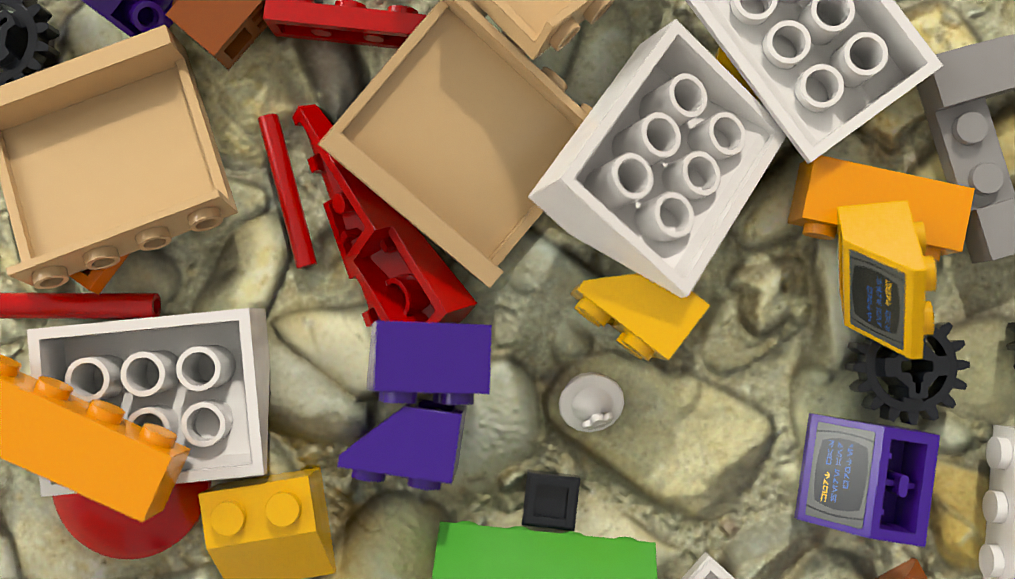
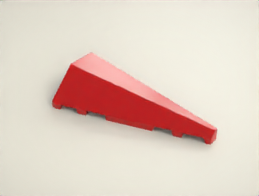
M316 104L298 106L292 118L295 126H303L306 130L314 156L307 159L312 173L322 175L330 200L325 202L323 206L349 279H357L365 296L369 309L363 312L362 316L366 327H372V323L375 321L460 324L478 303L414 225L318 145L320 140L333 126Z

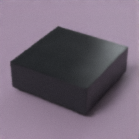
M527 469L522 525L575 531L580 476Z

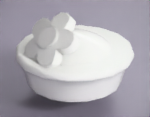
M587 372L581 373L569 381L561 393L558 404L560 415L567 425L577 431L595 432L612 425L621 415L625 403L623 391L616 381L601 373Z

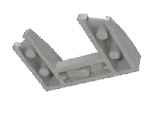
M1015 34L935 54L944 66L916 85L947 183L975 188L965 236L972 264L993 261L1015 254V191L986 102L988 98L1015 91Z

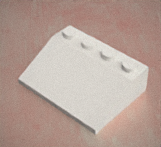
M685 0L807 164L821 156L944 66L894 0Z
M674 19L637 47L528 198L573 237L683 298L687 297L692 291L787 136L768 110L677 19Z
M243 308L27 329L31 377L38 379L39 376H46L63 381L73 387L71 395L88 403L91 400H101L116 405L125 411L124 419L141 427L145 423L164 427L177 435L175 442L191 449L175 484L267 474L270 355L265 308ZM39 476L41 497L77 493Z

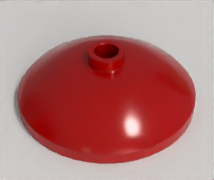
M211 480L175 484L164 510L144 522L138 521L79 493L55 495L52 497L62 523L82 545L96 553L111 558L141 559L167 550L182 540L194 528L201 518L198 494L211 488Z

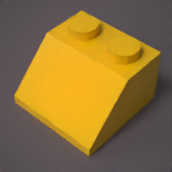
M321 467L220 483L198 494L206 549L223 579H304L334 574L336 572Z

